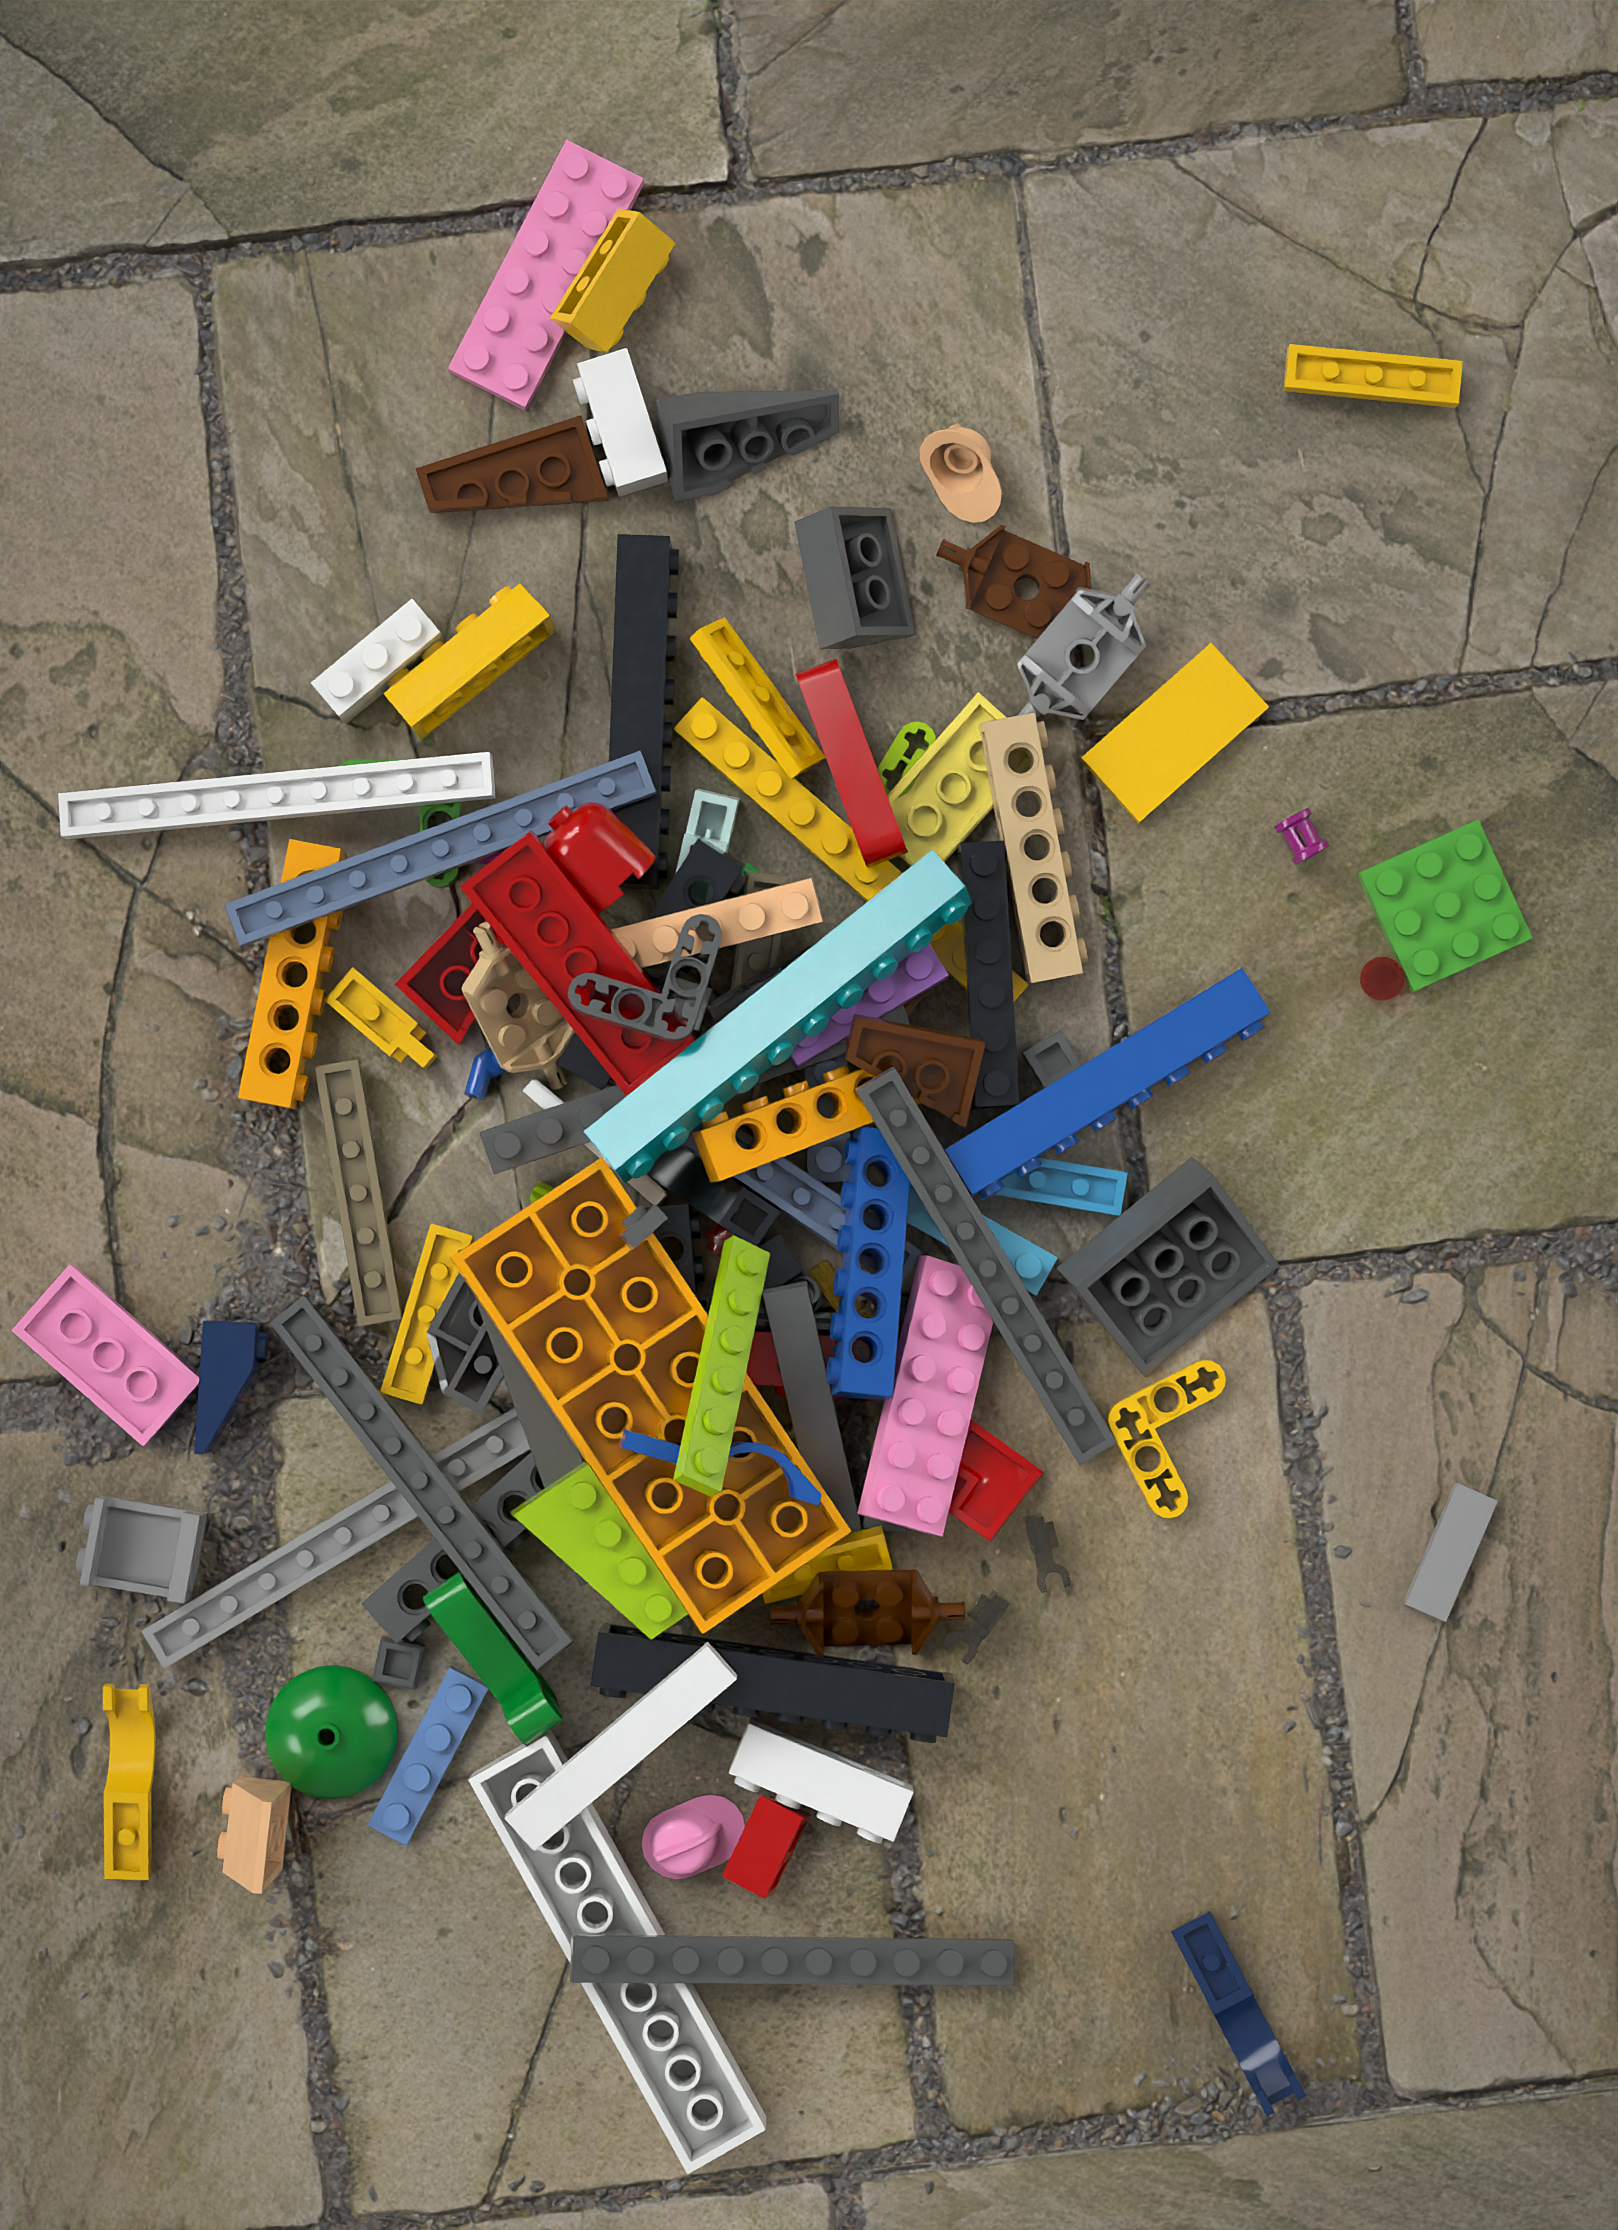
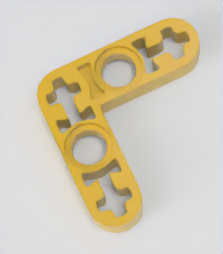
M1202 1359L1195 1361L1117 1401L1110 1407L1107 1413L1106 1421L1108 1428L1117 1441V1445L1148 1506L1155 1514L1162 1518L1171 1519L1183 1513L1188 1505V1494L1155 1428L1222 1393L1226 1383V1376L1221 1366L1211 1360ZM1203 1367L1206 1372L1214 1371L1216 1378L1211 1381L1213 1389L1207 1391L1201 1386L1189 1391L1195 1399L1187 1403L1185 1390L1176 1380L1184 1376L1185 1384H1189L1199 1378L1198 1369ZM1162 1387H1171L1178 1395V1404L1172 1411L1161 1412L1154 1404V1395ZM1122 1408H1126L1130 1413L1137 1411L1139 1418L1133 1422L1138 1434L1141 1435L1146 1429L1150 1434V1438L1137 1440L1128 1449L1124 1441L1133 1438L1126 1427L1118 1428L1115 1423L1121 1418L1119 1410ZM1145 1446L1154 1447L1160 1457L1159 1464L1151 1471H1142L1135 1463L1137 1451ZM1166 1469L1170 1473V1477L1162 1478L1166 1488L1170 1491L1177 1490L1179 1496L1174 1499L1175 1507L1171 1510L1165 1505L1157 1506L1156 1500L1161 1497V1493L1156 1483H1152L1147 1488L1144 1482L1146 1479L1158 1477Z

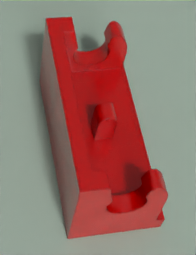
M760 1795L722 1877L764 1899L772 1896L811 1814L800 1809L788 1807L776 1801L774 1796Z

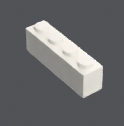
M751 1718L748 1721L729 1768V1774L736 1776L735 1784L753 1792H759L760 1787L777 1793L775 1800L788 1807L800 1809L801 1804L818 1810L817 1818L835 1826H841L842 1821L859 1827L858 1835L880 1844L883 1838L894 1842L914 1793L913 1786Z

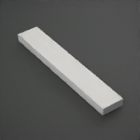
M707 1642L509 1810L504 1819L535 1851L736 1681L738 1675Z

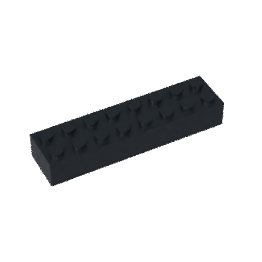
M603 1623L598 1632L590 1686L600 1687L599 1694L604 1696L626 1698L628 1691L642 1693L645 1696L704 1644L709 1642L738 1676L736 1681L701 1710L714 1711L715 1705L718 1704L732 1706L733 1714L746 1717H759V1711L777 1713V1720L802 1724L804 1717L822 1720V1727L836 1730H847L848 1723L864 1725L866 1733L878 1736H892L893 1730L905 1731L910 1733L911 1740L926 1743H936L937 1736L947 1737L955 1685L951 1673L829 1655L819 1657L816 1653L670 1632H662L651 1640L639 1628Z

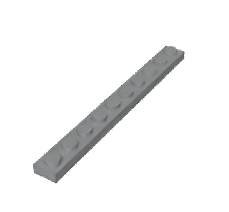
M514 1407L435 1454L432 1458L460 1492L530 1450ZM392 1481L141 1632L161 1666L165 1669L415 1519L418 1515Z

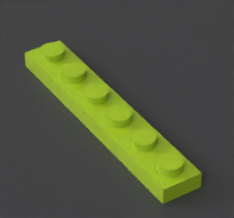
M732 1236L724 1241L673 1480L710 1497L722 1491L770 1258L769 1252L736 1236Z

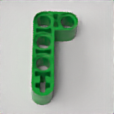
M461 1571L423 1596V1601L433 1618L499 1701L506 1721L517 1738L525 1746L563 1721L557 1698L544 1677L532 1665Z

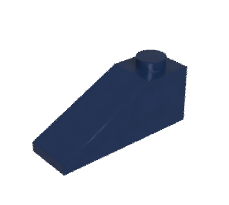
M203 1321L194 1454H206L212 1451L259 1370L261 1359H267L269 1334L262 1332L263 1323Z

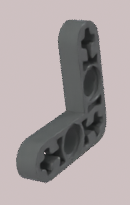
M705 914L694 915L685 922L662 994L595 973H583L576 976L569 985L568 998L570 1005L581 1015L668 1042L685 1040L691 1035L695 1027L719 950L722 935L719 923L713 917ZM700 924L708 926V934L714 937L713 942L705 941L700 952V957H709L707 964L694 957H681L682 950L687 951L689 954L692 953L695 939L692 935H688L690 930L697 931L700 928ZM685 966L696 968L701 975L699 986L690 991L679 988L675 981V974L680 968ZM588 983L595 984L596 993L606 997L609 996V988L618 990L612 999L611 1014L602 1012L606 1003L599 1000H591L589 1006L582 1005L581 996L576 994L577 988L585 989ZM669 992L681 999L696 1000L694 1007L687 1003L684 1004L682 1019L687 1021L688 1024L686 1027L678 1026L675 1033L668 1031V1023L662 1020L663 1015H672L675 1008L676 1000L667 999ZM629 995L639 997L645 1005V1011L642 1016L635 1020H628L622 1017L618 1010L620 1001Z

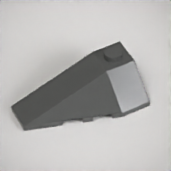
M837 390L695 392L657 399L659 442L675 501L717 494L729 488L730 481L750 471L755 475L767 469L766 463L786 453L795 455L839 433V393Z

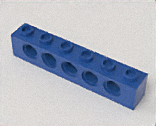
M861 1127L853 1134V1138L847 1139L844 1151V1163L850 1165L849 1182L844 1181L841 1190V1208H847L846 1224L840 1225L837 1236V1251L843 1252L842 1269L836 1270L833 1283V1293L839 1296L838 1313L832 1314L830 1322V1339L836 1340L835 1356L829 1357L827 1362L826 1383L832 1384L831 1396L885 1401L893 1397L910 1181L879 1129ZM874 1166L883 1172L885 1181L882 1187L874 1186L868 1181L866 1176L867 1167ZM870 1209L879 1215L881 1219L879 1230H871L864 1224L862 1218L864 1210ZM861 1253L871 1254L876 1259L878 1268L875 1274H868L861 1269L859 1265ZM857 1297H866L872 1302L874 1306L872 1318H864L858 1314L855 1307ZM855 1340L863 1341L868 1345L870 1359L867 1363L859 1362L854 1358L852 1344Z

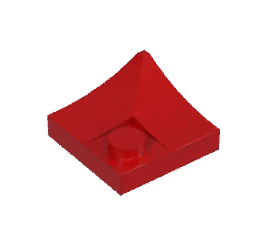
M970 1419L949 1513L992 1543L1044 1472Z

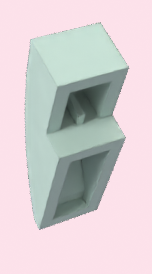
M702 789L695 790L676 873L700 837L728 853L740 798ZM696 880L693 882L690 890L692 898L700 904L710 903L714 897L712 885L706 880Z

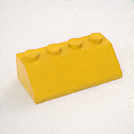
M520 583L513 589L506 586L498 591L489 601L490 608L480 616L473 613L466 617L455 628L457 634L445 644L442 641H438L430 646L421 656L424 660L412 671H409L408 668L401 670L387 683L389 689L383 694L421 741L556 632L550 615Z

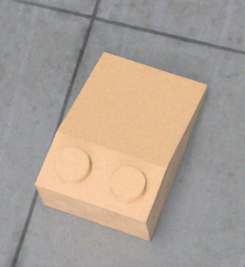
M239 1776L232 1783V1788L226 1787L224 1792L222 1814L229 1815L227 1832H221L219 1836L217 1858L224 1859L222 1871L224 1874L250 1892L262 1894L283 1869L292 1786L291 1783L286 1781Z

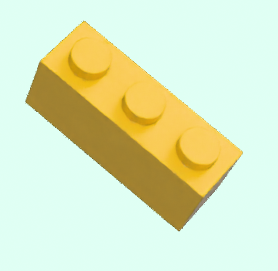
M618 208L550 319L585 348L608 353L610 348L615 346L621 339L624 331L623 327L633 311L643 304L646 298V290L655 276L666 267L669 261V254L676 243L640 212Z

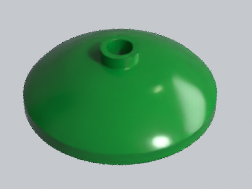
M325 1665L300 1673L279 1691L267 1715L265 1740L268 1754L274 1767L287 1783H291L292 1787L313 1797L339 1799L365 1790L385 1772L396 1750L398 1721L389 1696L377 1682L372 1681L370 1676L351 1667ZM328 1728L334 1732L335 1741L333 1743L326 1744L321 1740L320 1732L322 1729Z

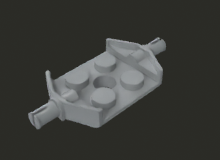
M1136 573L1121 593L1118 592L1116 595L1082 587L1076 589V594L1024 656L1016 661L1030 696L1027 700L1028 703L1018 715L1035 713L1037 720L1041 714L1045 716L1048 712L1076 719H1085L1147 646L1133 612L1136 608L1135 602L1151 586L1146 579L1143 580V577ZM1087 644L1094 649L1095 655L1091 664L1086 667H1076L1070 662V652L1076 645Z

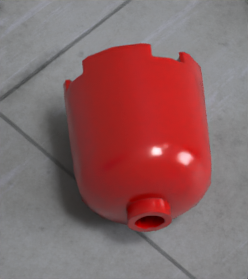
M584 803L574 810L565 805L547 822L552 830L545 838L543 845L598 914L624 894L618 887L632 873L639 879L656 859V856L609 808L601 803Z

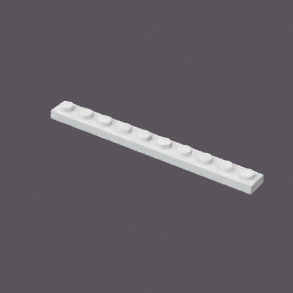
M490 752L58 793L60 834L64 839L496 798L493 755Z

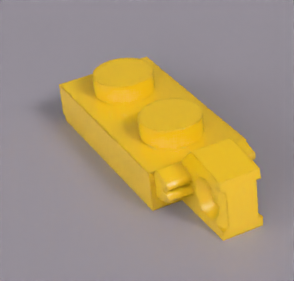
M351 968L324 1000L389 1057L396 1058L400 1063L409 1055L421 1067L427 1070L438 1057L420 1042L427 1034L419 1027L420 1024L355 968Z

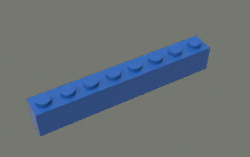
M1243 968L944 1149V1152L971 1197L974 1198L979 1195L984 1201L1005 1188L1001 1180L1014 1172H1017L1021 1178L1042 1165L1039 1157L1054 1149L1056 1154L1059 1155L1077 1144L1080 1140L1076 1134L1089 1126L1092 1127L1094 1132H1097L1117 1119L1113 1112L1128 1103L1130 1108L1134 1109L1152 1098L1154 1094L1150 1089L1164 1080L1168 1087L1179 1082L1191 1073L1187 1066L1202 1058L1204 1063L1207 1064L1228 1051L1224 1045L1226 1042L1236 1036H1239L1243 1042L1265 1028L1261 1021L1268 1016L1270 1010Z

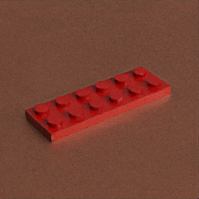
M532 830L460 886L462 891L626 1096L697 1040L695 1035L691 1033L683 1041L668 1042L581 1015L572 1008L568 998V988L572 980L583 973H595L661 994V992ZM588 983L585 989L577 988L576 994L581 996V1004L584 1006H589L591 1000L605 1002L606 1006L602 1012L611 1014L612 999L618 990L609 988V996L606 997L596 993L595 984ZM629 995L620 1001L618 1010L622 1017L628 1020H635L642 1016L645 1011V1005L639 997ZM675 1010L672 1015H663L662 1020L668 1023V1031L675 1033L678 1026H687Z

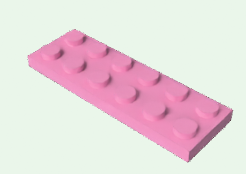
M566 139L448 367L449 373L527 411L567 334L565 330L550 319L551 315L618 208L631 210L644 185V178Z
M927 1255L919 1256L896 1351L893 1397L884 1401L857 1514L942 1537L993 1326L992 1318L959 1265Z

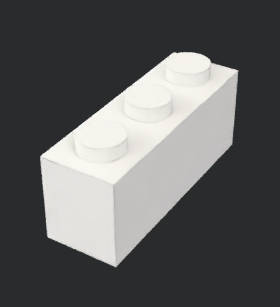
M627 348L577 363L580 377L573 379L580 405L589 403L593 418L586 420V424L593 445L602 444L607 458L606 460L599 461L606 486L615 485L618 496L621 497L668 482L667 471Z
M411 599L313 680L311 684L341 720L347 724L389 689L387 683L393 676L405 668L411 671L423 661L421 656L430 646L438 641L443 643L446 641L437 627L415 601Z

